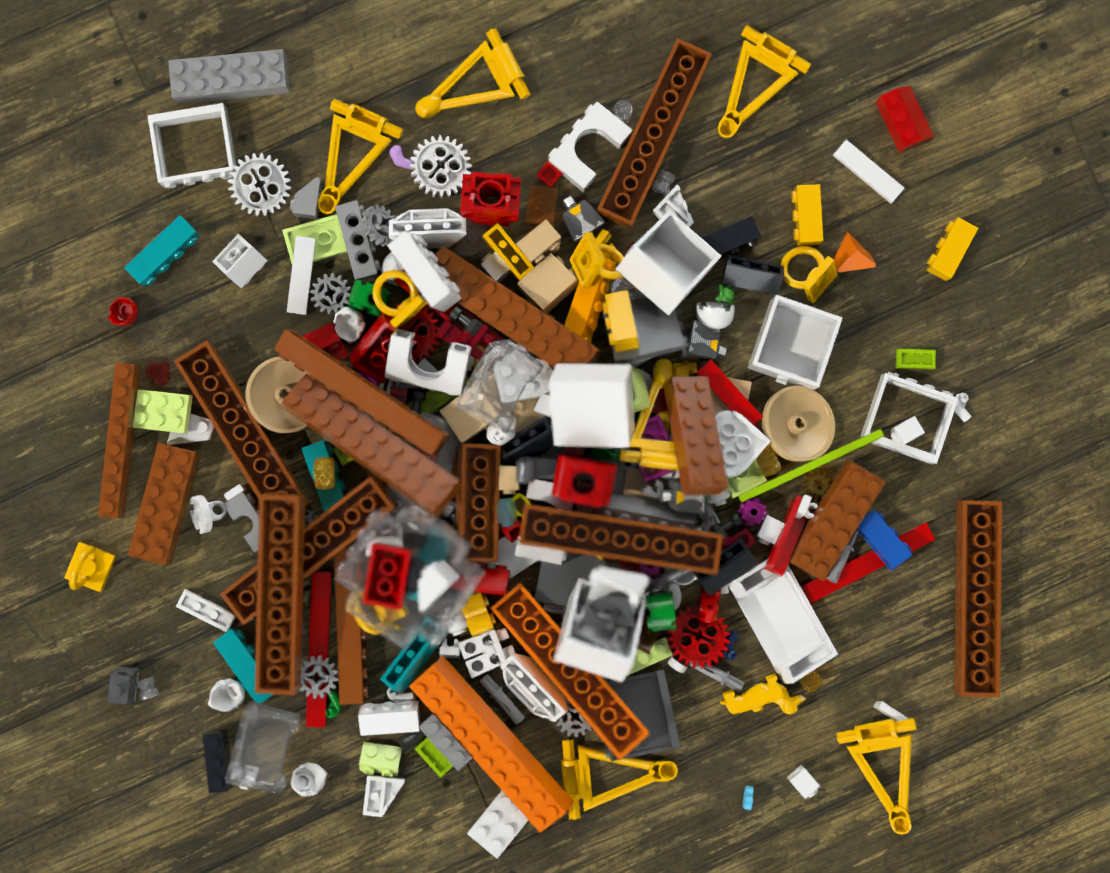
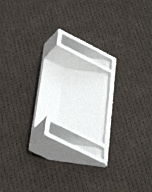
M765 560L734 579L728 586L783 684H792L838 655L789 565H787L785 573L781 577L764 569L767 562Z

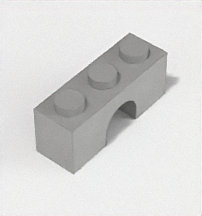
M242 491L223 505L233 520H239L243 516H248L252 520L253 528L244 538L253 552L256 553L258 552L259 510L254 504L256 500L253 495Z
M433 713L420 724L419 728L457 771L473 758Z

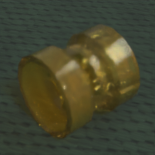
M814 671L799 679L802 687L808 691H816L822 684L820 675Z

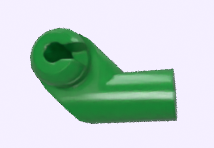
M336 688L331 690L332 693L330 695L328 694L331 700L328 709L325 711L328 718L336 717L342 708Z

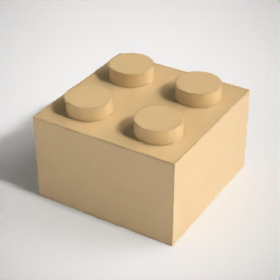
M545 220L516 245L533 266H537L548 254H555L560 249L561 236Z

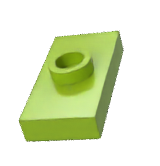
M896 349V368L936 369V350Z
M428 737L415 748L440 778L453 767Z

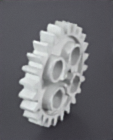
M439 135L437 141L431 136L430 143L424 139L425 146L418 144L420 151L414 150L413 154L416 157H411L410 160L415 163L410 165V169L415 170L411 172V177L417 176L414 183L420 182L419 189L421 190L425 187V194L432 191L433 197H435L436 193H439L440 198L443 197V193L450 197L451 191L457 194V187L462 189L463 174L471 175V172L467 171L472 168L471 164H467L471 158L465 157L468 151H461L463 144L456 146V139L449 142V136L446 137L445 141L442 140L441 135ZM442 150L446 155L438 157L435 152ZM450 155H453V157L445 163L444 169L440 168L435 173V175L431 179H429V176L437 170V166H441ZM429 163L432 165V169L425 170L422 165ZM452 163H456L459 166V169L452 170L450 169L449 165ZM442 176L446 179V182L440 184L436 181V178Z
M255 153L252 154V159L247 155L244 156L245 162L239 159L238 163L240 166H232L236 172H229L233 179L227 180V182L233 184V186L229 187L228 190L234 191V194L230 197L237 198L235 205L241 203V210L247 207L248 214L252 210H255L256 216L259 215L260 211H262L264 216L267 214V210L271 214L274 213L273 207L279 210L280 205L278 203L285 204L286 202L283 197H289L285 190L291 189L290 186L286 185L291 180L284 177L288 171H281L284 165L277 166L278 159H275L273 162L270 161L271 155H268L266 159H264L263 153L259 155V158L256 157ZM260 167L268 169L269 174L267 177H262L259 174ZM251 169H254L258 181H263L264 185L262 186V189L268 198L267 201L264 200L261 189L259 187H255L257 181L254 175L252 174ZM247 174L251 177L249 185L242 183V175ZM268 185L276 186L277 193L275 195L268 193ZM251 192L259 194L260 200L255 203L250 200Z

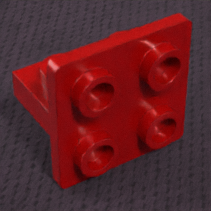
M334 323L325 325L303 336L338 361L349 357L341 338L335 330Z

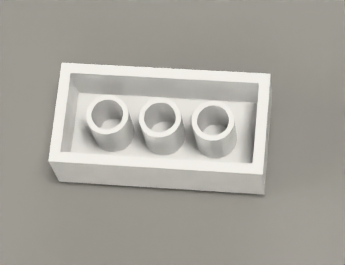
M404 231L387 245L431 307L445 312L462 298L459 294V287L454 282L451 283L447 278L449 277L448 272L443 267H439L437 264L438 258L433 252L429 253L426 249L428 245L422 237L418 238L415 233L411 234Z

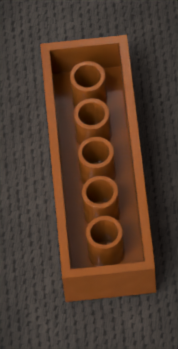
M671 377L663 387L683 496L719 495L729 486L708 377Z
M163 443L157 444L128 556L162 565L172 564L201 453Z
M465 443L458 445L457 479L461 489L456 494L454 561L498 562L499 466L501 448L499 445Z
M847 459L814 511V517L809 519L799 535L789 560L790 563L824 581L886 482L872 472Z

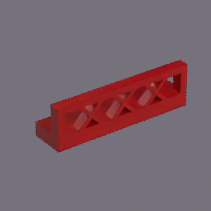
M798 495L789 505L783 520L785 525L781 529L764 569L781 577L785 573L806 520L805 516L801 519L795 517L803 498Z

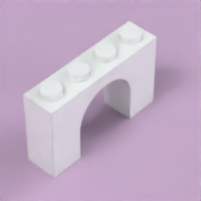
M596 102L594 106L591 104L586 109L585 117L575 122L572 127L574 130L570 134H565L560 141L562 144L559 148H554L548 156L549 162L559 169L563 176L583 193L595 180L596 173L576 156L575 145L578 140L587 134H599L620 149L632 135V129L599 102Z
M396 328L391 336L385 378L394 382L409 383V385L414 387H425L431 391L446 392L451 396H460L465 384L472 347L452 342L448 352L446 367L438 372H427L420 369L412 358L415 333Z
M541 480L529 483L526 498L549 502L559 510L572 511V506L575 502L560 500V497L551 495L553 483ZM520 536L518 537L515 556L560 565L562 561H566L568 551L519 544Z

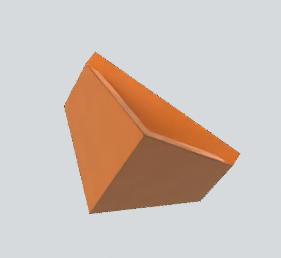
M847 232L833 259L837 272L876 267L871 254Z

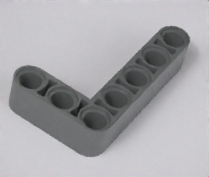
M519 457L516 464V482L533 483L536 478L554 479L558 458ZM593 459L608 462L610 464H615V460ZM579 472L573 477V480H595L588 472Z

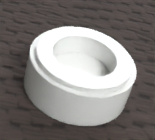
M671 656L668 664L678 672L684 673L688 668L685 666V663L682 661L678 662V658Z

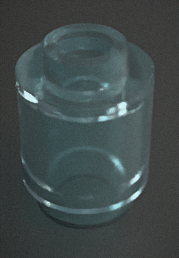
M513 498L498 499V504H496L498 523H502V527L514 526L513 522H517L516 503H514Z

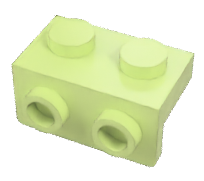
M364 742L359 762L360 771H363L365 774L379 773L385 777L398 776L402 747Z

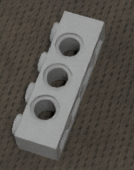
M357 200L335 206L355 280L365 281L379 277L378 271H381L379 260H375L373 255L376 252L374 242H370L369 237L364 235L366 230L361 229V226L364 225L360 221L363 218L362 213L365 212L364 206L360 205ZM353 219H358V225L355 227H351L350 221ZM363 237V243L355 245L356 238ZM368 255V262L360 263V257Z

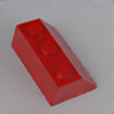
M910 86L896 88L881 95L875 102L899 153L934 137Z
M385 313L379 316L350 353V362L353 367L382 384L387 379L385 378L390 341L396 329L390 323L394 318ZM404 326L397 327V329L408 331Z
M383 542L372 544L362 603L402 610L411 550Z
M457 561V564H452L451 566L460 577L449 589L500 595L509 593L511 570H507L505 565H496L495 568H488L486 563H476V566H471L469 562Z

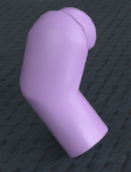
M394 145L390 149V156L394 164L410 169V165L414 163L410 159L403 157L402 148L399 145Z

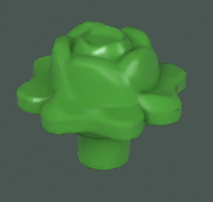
M724 284L718 286L719 294L715 296V300L718 303L724 301L728 305L734 303L733 298L735 294L733 288Z

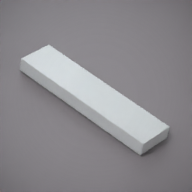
M847 140L844 141L833 155L889 203H892L904 189L902 185Z
M296 236L287 312L303 315L307 313L316 243L315 238Z

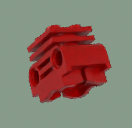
M472 172V175L463 174L461 217L471 219V224L495 226L498 223L500 226L509 227L510 222H515L519 219L521 178L511 177V174H487L482 172ZM489 197H496L497 199H499V201L495 204H486L483 202L484 199Z
M559 454L551 495L560 497V500L596 507H600V505L609 506L617 465L573 455ZM579 472H588L594 477L596 482L590 489L582 490L575 486L573 477Z

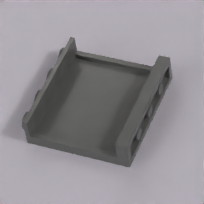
M641 291L628 293L639 348L616 352L615 345H611L616 365H625V363L682 350L683 356H686V348L689 345L687 337L682 336V332H684L682 321L677 320V317H679L678 308L676 307L668 316ZM602 309L601 312L605 323L607 334L612 333L611 329L607 330L605 318H609L608 314H604V310Z
M567 552L566 561H562L561 565L542 561L534 599L567 606L568 599L578 579L581 578L592 582L590 576L594 569L598 570L601 567L602 560L594 555L587 556L586 554Z
M664 670L626 677L622 682L617 680L606 682L650 733L622 759L681 748ZM608 746L604 747L606 758H610L611 762L619 760Z

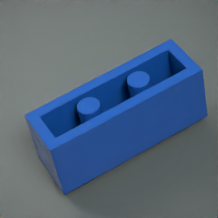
M873 509L864 516L856 530H858L863 539L892 572L911 557V548L906 542L902 543L900 541L899 535L893 527L889 528L885 523V517Z

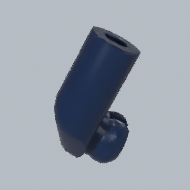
M733 630L730 632V636L725 638L730 641L729 644H724L728 650L727 652L723 651L724 657L729 660H734L737 657L733 644L739 638V635Z

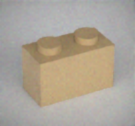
M499 466V490H503V494H516V491H521V483L516 482V466Z

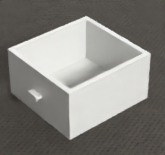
M668 211L630 249L616 270L669 316L720 259L721 255L671 211Z
M779 295L774 296L770 300L747 368L777 378L775 382L784 385L788 382L797 386L808 387L812 390L819 388L842 317Z
M556 364L549 380V410L552 412L554 446L629 448L635 430L631 365Z
M579 578L568 599L554 660L622 682L634 663L646 600L641 598L633 616L635 627L629 626L615 653L609 652L572 633L574 624H572L573 618L576 613L580 614L593 586L591 585L592 582Z

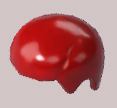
M121 297L109 306L110 315L108 320L112 324L124 327L132 325L136 321L138 308L132 299Z

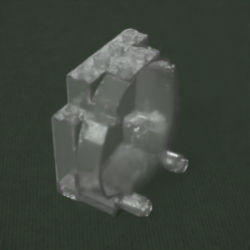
M409 506L406 509L403 508L397 517H392L383 510L372 512L367 519L369 524L366 529L363 528L357 536V544L353 545L347 552L348 559L345 563L342 562L336 571L338 575L335 579L354 591L346 600L348 605L345 610L404 649L411 645L417 634L436 646L446 638L486 572L481 569L479 564L470 562L465 557L472 545L465 541L454 528L444 521L425 515L413 506ZM376 542L398 545L411 550V555L420 558L426 567L432 565L435 561L439 563L444 560L460 576L433 605L423 612L419 609V591L414 594H404L402 610L362 603L371 547Z

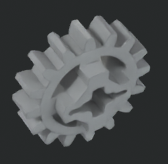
M378 204L370 206L362 213L363 218L360 221L364 225L361 226V229L366 230L364 235L370 236V242L375 240L377 246L381 244L384 247L393 241L389 238V220L395 219V215L391 216V210L385 211V207L381 206L379 208Z
M334 273L331 274V277L324 274L323 280L318 277L319 283L312 284L315 290H311L310 293L315 296L311 298V301L317 302L314 307H321V313L327 310L328 315H331L332 311L337 313L339 309L344 308L345 304H349L348 298L350 294L348 292L352 288L346 287L349 282L347 280L342 281L343 277L341 275L336 278ZM332 282H336L342 287H335ZM330 288L334 292L333 300L327 296L330 294ZM343 296L342 301L338 303L340 297ZM322 301H328L331 306L322 304Z
M322 655L318 656L317 660L312 656L310 657L311 662L306 659L303 661L305 666L301 665L302 687L300 691L306 690V696L312 693L313 699H316L318 694H320L321 698H324L325 692L330 695L332 693L330 688L335 689L337 687L334 681L339 680V677L335 676L338 670L333 669L335 663L329 664L330 658H326L323 661ZM315 664L312 672H306L311 665ZM324 666L328 669L329 673L324 670ZM317 672L319 673V676L322 677V679H320L319 681H317V678L313 676L317 674ZM306 680L310 682L312 688L307 684ZM323 682H329L326 688L320 690Z
M565 697L568 709L566 712L567 718L565 721H563L562 716L558 718L559 721L556 722V726L562 725L560 731L564 732L567 730V736H570L572 732L575 737H578V732L585 735V729L591 731V726L580 713H578V719H571L572 714L570 711L576 713L577 709L569 705L571 702ZM577 724H579V725L581 726V727H578V728H572V727H571L572 725H577Z

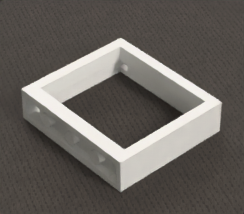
M223 103L148 115L157 179L160 185L165 188H175L177 184L193 185L195 181L211 182L214 181V178L219 177L222 179L232 178L229 172H236L232 167L236 165L228 109ZM221 117L229 167L167 177L160 127Z
M888 372V374H882L860 437L870 433L886 383L946 403L930 453L905 444L899 446L893 440L885 437L871 443L929 464H937L959 398L954 397L949 391L943 390L939 392L932 385L924 384L922 386L917 384V381L914 379L906 378L905 380L899 378L897 373Z

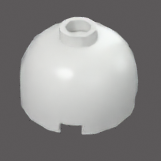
M701 302L696 304L698 322L715 332H720V329L726 328L733 321L734 305H731L729 308L727 303L706 302V306H701Z

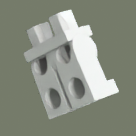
M494 628L493 630L458 642L463 658L467 659L465 663L471 678L500 666L515 653L513 645L505 648L501 646L500 641L509 638L506 628L498 630Z

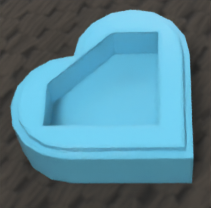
M747 785L744 790L742 807L746 810H751L754 787Z

